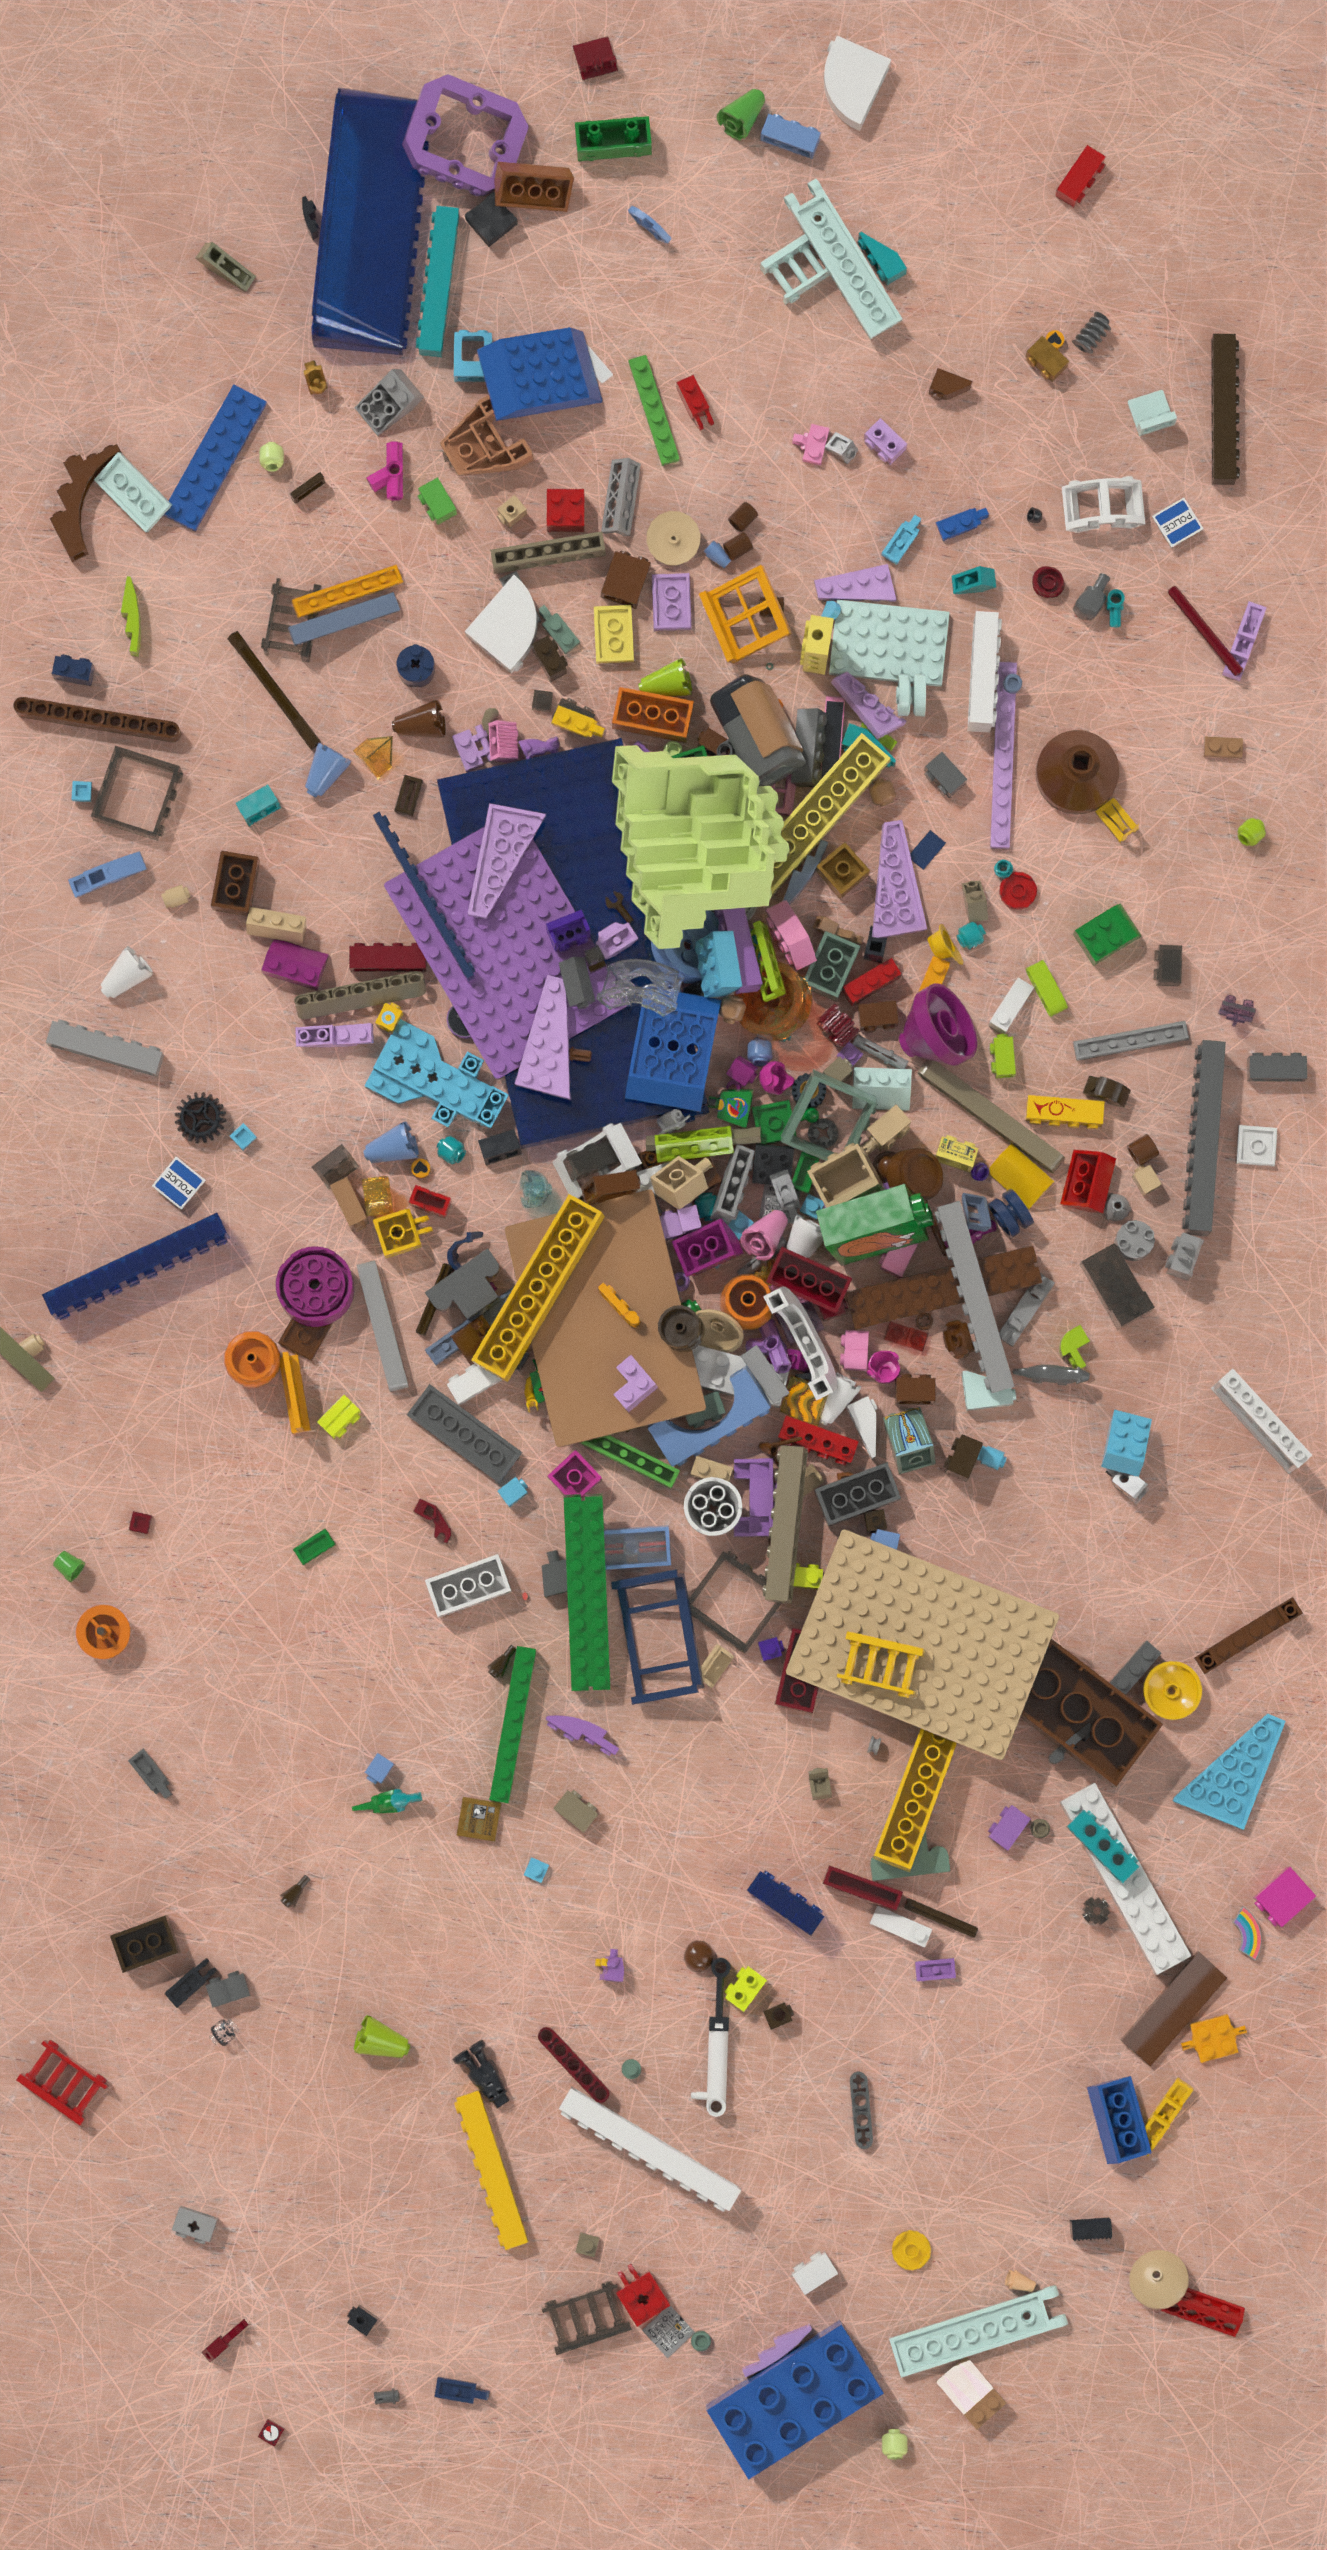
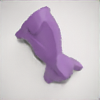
M557 736L549 738L546 742L533 738L518 741L528 762L533 756L543 755L547 751L554 756L559 755L560 743Z

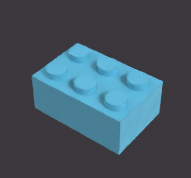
M713 931L696 941L695 951L698 954V969L701 973V988L704 991V998L725 997L741 988L742 981L734 932Z
M1114 1409L1109 1424L1101 1467L1139 1477L1144 1464L1152 1419Z

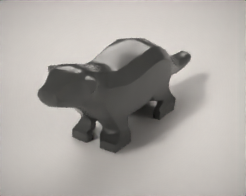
M1036 1365L1028 1368L1013 1369L1012 1371L1013 1374L1032 1379L1034 1383L1049 1382L1065 1386L1074 1382L1076 1384L1086 1382L1090 1378V1374L1080 1367L1074 1369L1057 1365Z

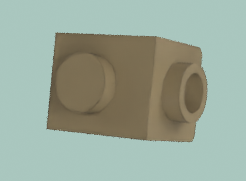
M815 1768L809 1771L812 1799L832 1798L828 1769Z

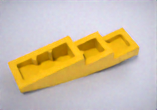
M1179 2077L1176 2078L1144 2125L1151 2152L1194 2090L1193 2087Z

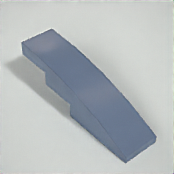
M820 841L815 857L807 855L802 872L793 871L783 901L787 900L790 905L804 890L816 872V866L821 863L828 842Z

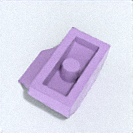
M614 922L598 932L596 945L607 960L630 947L638 940V937L629 923L619 924Z

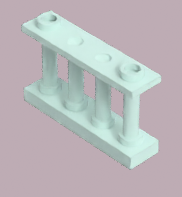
M806 234L774 253L760 264V270L763 274L772 273L786 292L783 298L785 305L789 302L797 301L800 298L799 295L830 276L828 270L822 268L810 251L809 245L811 243ZM803 253L817 274L808 279L794 260L795 254ZM783 262L789 264L802 283L795 289L791 288L778 269L779 265Z

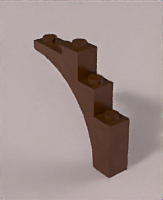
M117 444L105 447L98 454H90L84 461L79 454L77 456L72 455L63 462L72 483H65L56 490L66 510L54 513L50 521L71 562L88 555L81 529L84 500L94 479L118 452L121 453Z

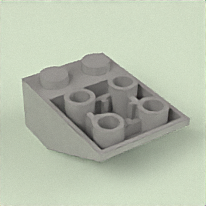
M391 369L354 408L376 435L379 436L412 411L424 396L401 369Z

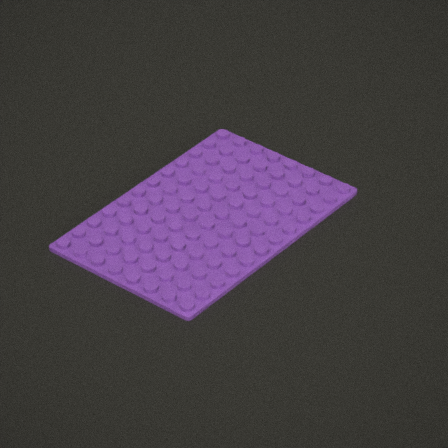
M483 827L415 866L419 872L417 874L419 881L423 880L428 887L426 893L429 898L433 896L438 905L436 907L439 914L443 913L447 923L445 926L448 930L452 929L457 938L454 940L456 945L462 946L466 953V956H464L466 962L472 963L476 971L473 973L475 979L468 982L405 872L385 882L384 887L494 1078L500 1079L518 1069L521 1065L547 975L562 979L559 962L572 957H583V953L596 947L590 938L583 945L578 946V944L570 946L571 949L562 953L560 951L555 952L546 930V923L575 911L533 839L488 918L468 916L485 829ZM568 934L566 937H567V938H572L573 935H572V934ZM607 965L605 968L591 974L588 969L595 997L593 1004L589 1005L588 1008L578 1009V1007H570L567 999L569 1039L628 1006V1001Z

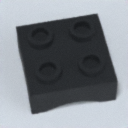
M494 191L478 206L465 214V220L488 247L518 224L517 218L506 207L495 205Z
M756 1143L752 1183L773 1185L770 1175L787 1169L791 1177L794 1147Z

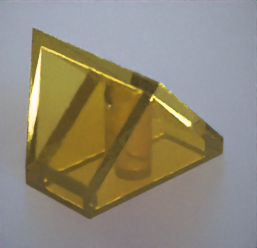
M393 736L368 738L353 750L356 756L377 779L392 768Z

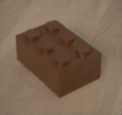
M221 850L211 900L213 911L248 916L249 909L253 904L260 866L258 856Z

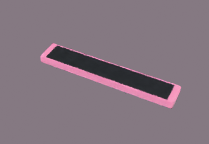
M826 696L825 713L827 724L824 730V760L821 763L822 778L840 759L845 699L842 697Z

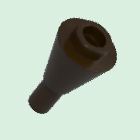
M510 1645L504 1654L487 1666L489 1669L488 1673L496 1679L498 1677L503 1678L510 1658L516 1651V1648Z
M304 1875L297 1884L280 1895L282 1898L280 1901L287 1908L291 1906L295 1908L303 1888L311 1879Z

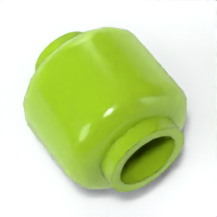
M1255 818L1247 819L1237 830L1239 841L1245 846L1256 845L1265 837L1264 823Z

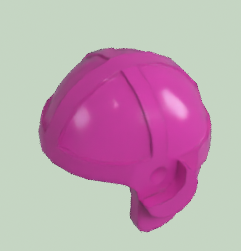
M779 1061L767 1063L759 1073V1081L762 1088L770 1094H782L795 1081L794 1077L787 1074L785 1065Z
M891 1351L874 1353L868 1362V1376L882 1384L894 1382L900 1374L899 1356Z

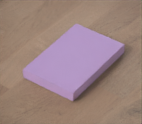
M690 573L652 574L654 631L691 630Z

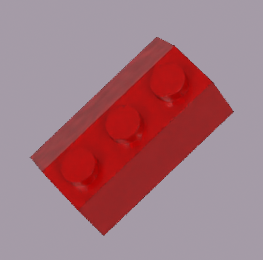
M1073 1149L1060 1205L1086 1212L1103 1213L1117 1158L1104 1152Z

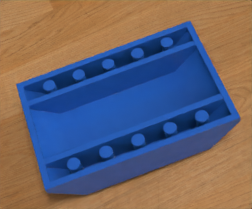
M569 327L499 339L477 349L496 421L603 402L583 331Z

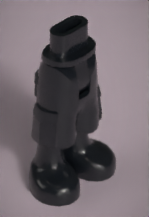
M482 2039L469 2047L471 2053L475 2055L481 2064L480 2067H477L468 2049L456 2055L452 2060L455 2064H464L470 2070L468 2077L472 2083L480 2089L489 2102H493L495 2107L499 2108L510 2099L506 2095L507 2090L498 2074V2068L492 2059L487 2060L484 2048L486 2044Z

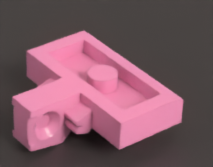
M811 424L809 433H804V435L794 433L792 444L801 446V450L805 451L803 462L821 465L830 428Z

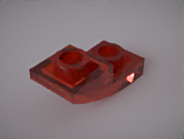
M889 1321L883 1340L923 1352L929 1333Z

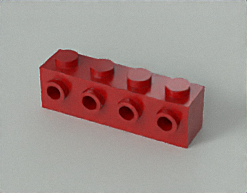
M787 1415L778 1439L781 1441L802 1437L801 1441L786 1444V1446L794 1444L804 1447L808 1450V1453L810 1451L816 1452L818 1457L828 1460V1457L836 1459L835 1463L842 1466L851 1464L859 1442Z

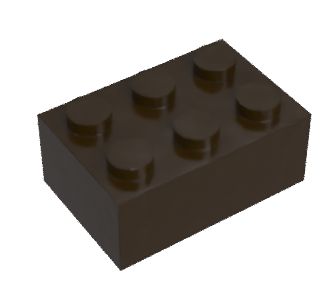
M168 1915L110 1935L122 1973L181 1952Z

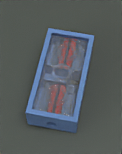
M669 1525L604 1529L606 1569L671 1565Z

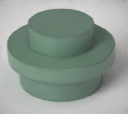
M634 2059L626 2060L622 2065V2073L628 2079H635L641 2073V2065Z

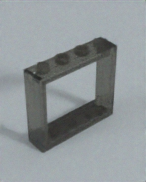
M115 746L91 814L93 821L158 841L159 836L162 837L165 831L164 821L169 818L171 808H169L171 801L176 799L177 790L175 789L177 784H180L183 779L181 767ZM123 758L173 773L153 832L103 816Z
M723 1551L689 1598L691 1615L746 1654L782 1603H774L746 1643L694 1607L692 1604L724 1560L760 1586L766 1585L767 1578L762 1574L757 1576L752 1572L754 1569L745 1562L742 1565L737 1561L738 1557L730 1551L728 1553Z

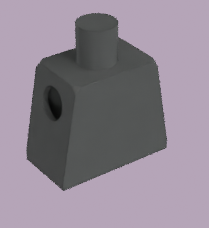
M558 1550L547 1552L549 1564L542 1565L545 1598L567 1592L566 1559L560 1561Z

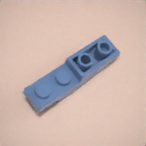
M139 851L94 867L68 881L74 896L77 898L147 870V867Z

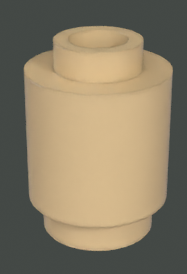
M182 884L165 890V893L161 894L166 908H174L188 903V898L191 897L188 888H183Z
M35 1334L30 1335L19 1343L32 1357L43 1351V1345L45 1344L41 1336H36Z

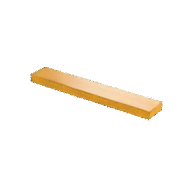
M396 564L292 599L291 602L297 617L301 618L402 584L403 580Z

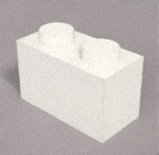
M818 2251L810 2257L811 2261L806 2264L801 2262L793 2268L794 2272H792V2275L804 2295L838 2274L825 2252L821 2254Z

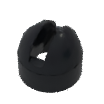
M1034 507L1030 508L1027 513V521L1031 523L1041 522L1043 519L1042 511Z

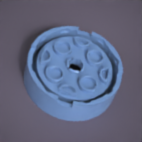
M706 910V920L704 921L703 928L682 930L683 939L681 940L680 948L658 949L651 941L652 952L657 964L672 979L676 978L687 984H693L702 980L698 969L699 961L695 946L696 941L713 931H718V917H715L711 910ZM684 941L691 943L690 950L685 949Z

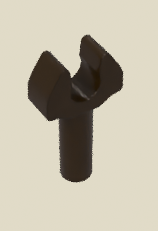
M613 891L617 902L612 903L608 897H605L606 907L609 910L616 909L624 920L631 924L634 919L622 905L624 896L619 892Z

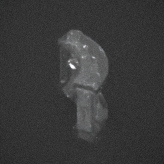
M642 959L617 961L606 967L608 972L602 991L597 994L596 999L609 1010L619 1006L631 1005L632 1003L642 1004L641 1007L655 1011L662 1017L676 1010L678 1005L676 1003L685 976L674 968ZM637 976H647L653 984L645 985L643 988L635 987L630 980Z

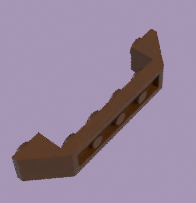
M1291 1597L1194 1657L1202 1672L1206 1674L1263 1637L1297 1618L1303 1612L1295 1599Z

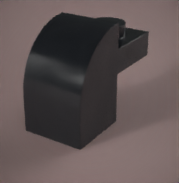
M870 926L863 960L882 963L888 937H872L873 926Z

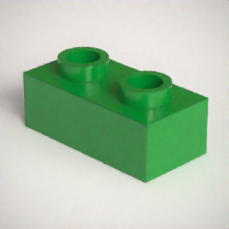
M802 1151L792 1180L795 1191L808 1195L812 1180L807 1171L811 1169L810 1167L813 1164L819 1162L820 1158Z

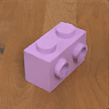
M881 418L864 434L866 446L871 450L874 449L878 453V457L883 462L887 461L890 465L907 448V443Z

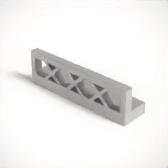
M630 458L612 460L601 529L604 534L618 533L624 537L630 536L641 467L640 463ZM618 465H622L621 471L617 474ZM619 482V488L615 492L614 487ZM616 500V501H617V502H616V506H615V508L612 510V509H611L612 504H613V502ZM612 518H613V519H614L613 527L608 528V527H609V522H610V521L612 520Z

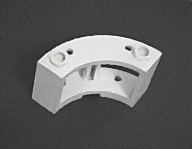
M1132 476L1082 482L1074 480L1070 481L1069 485L1062 487L1066 531L1080 533L1099 529L1100 525L1111 524L1112 528L1132 529L1145 524L1141 480L1133 479ZM1108 488L1125 490L1127 515H1111ZM1098 489L1100 516L1080 519L1077 493Z
M611 1123L603 1127V1132L570 1151L566 1149L557 1154V1158L552 1163L570 1195L579 1200L583 1198L582 1190L566 1159L584 1150H587L599 1175L632 1171L642 1164L621 1123L617 1125ZM605 1137L608 1138L621 1163L619 1167L611 1172L596 1145Z

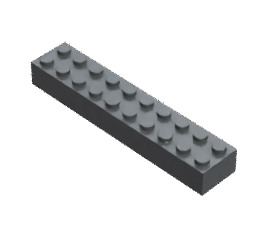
M1202 1040L1200 1045H1197V1048H1195L1194 1060H1197V1064L1193 1069V1078H1196V1082L1192 1086L1191 1097H1195L1190 1108V1116H1193V1120L1189 1124V1135H1192V1139L1188 1142L1187 1154H1190V1158L1186 1163V1172L1189 1173V1177L1185 1180L1184 1191L1188 1192L1186 1199L1183 1201V1210H1186V1215L1182 1218V1229H1185L1184 1233L1189 1235L1208 1236L1212 1232L1226 1042Z

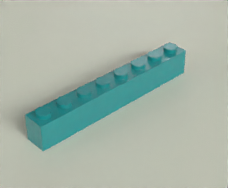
M436 206V212H432L434 230L430 229L429 241H432L431 248L428 247L427 259H430L429 266L426 265L425 277L428 278L427 283L423 284L422 294L425 295V301H421L420 306L423 318L419 319L418 330L421 333L420 337L416 338V348L419 349V355L442 358L460 216L459 208Z

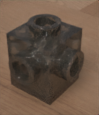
M1090 1897L1083 1903L1084 1907L1081 1910L1084 1913L1082 1916L1088 1924L1096 1925L1098 1923L1101 1925L1109 1919L1107 1915L1110 1914L1108 1910L1110 1906L1104 1898L1100 1900L1099 1897ZM1095 1907L1100 1908L1098 1915H1095L1093 1912Z

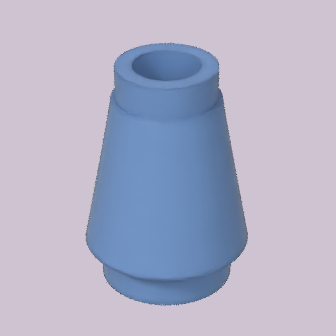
M715 541L704 550L707 554L706 557L723 568L732 561L720 543L717 544Z

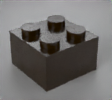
M963 1434L959 1438L956 1437L951 1447V1450L954 1452L952 1456L949 1455L944 1464V1468H947L945 1473L967 1482L983 1443Z

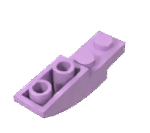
M372 1023L295 1027L296 1047L357 1046V1044L374 1043Z

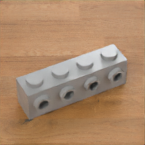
M738 1144L733 1149L734 1153L730 1154L710 1218L715 1221L722 1218L727 1225H729L732 1219L736 1220L739 1212L737 1206L738 1203H741L744 1196L742 1190L748 1183V1171H751L754 1164L753 1155L755 1151Z

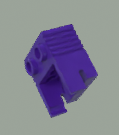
M582 909L546 923V930L555 952L560 951L562 953L571 949L570 946L578 944V946L583 945L591 938L590 928ZM568 934H572V935H573L572 938H567L566 936H567Z

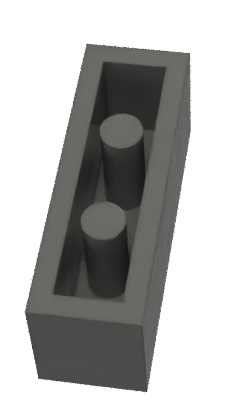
M1252 1053V1056L1247 1058V1081L1305 1082L1307 1079V1056H1302V1053H1290V1056H1283V1053H1271V1056H1264V1053Z
M1147 1640L1144 1641L1109 1683L1126 1695L1160 1656L1161 1652Z

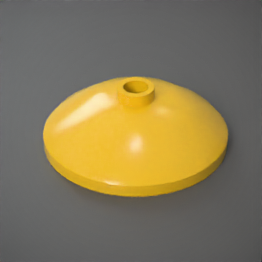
M1177 1661L1164 1662L1154 1667L1147 1675L1143 1689L1144 1698L1148 1707L1159 1717L1169 1720L1182 1719L1190 1715L1198 1707L1202 1697L1201 1681L1197 1673L1188 1665ZM1170 1687L1174 1688L1175 1693L1173 1695H1170L1168 1693V1689Z

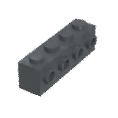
M819 708L797 710L795 734L803 748L802 755L806 761L803 767L792 773L791 783L797 787H815L822 779L821 763L824 760L823 744L825 743L824 730L827 724V716Z

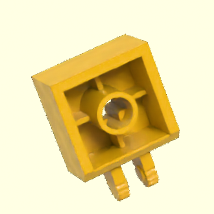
M409 1208L373 1219L386 1259L422 1247L419 1236L430 1233L433 1229L432 1227H425L417 1230L415 1225L427 1222L429 1220L428 1215L413 1219ZM397 1229L399 1232H403L398 1238L392 1235L393 1233L395 1234Z

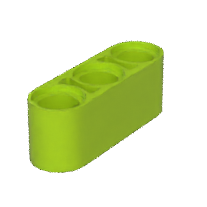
M1044 960L1025 968L1035 991L1050 1017L1068 1009L1067 1003Z

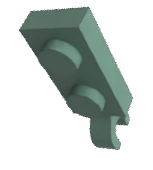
M545 605L538 609L539 614L545 620L542 626L565 655L580 644L579 639L558 613L552 616Z

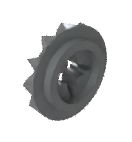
M827 1118L818 1119L816 1122L811 1123L808 1129V1138L811 1143L826 1149L836 1143L838 1128L833 1121ZM828 1127L827 1135L829 1138L823 1136L817 1139L820 1134L818 1130H824Z

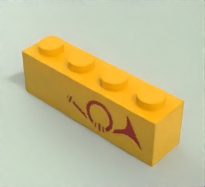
M1028 1095L1025 1121H1029L1030 1124L1034 1125L1048 1122L1050 1126L1068 1124V1127L1079 1128V1125L1087 1126V1129H1098V1127L1103 1125L1105 1101Z

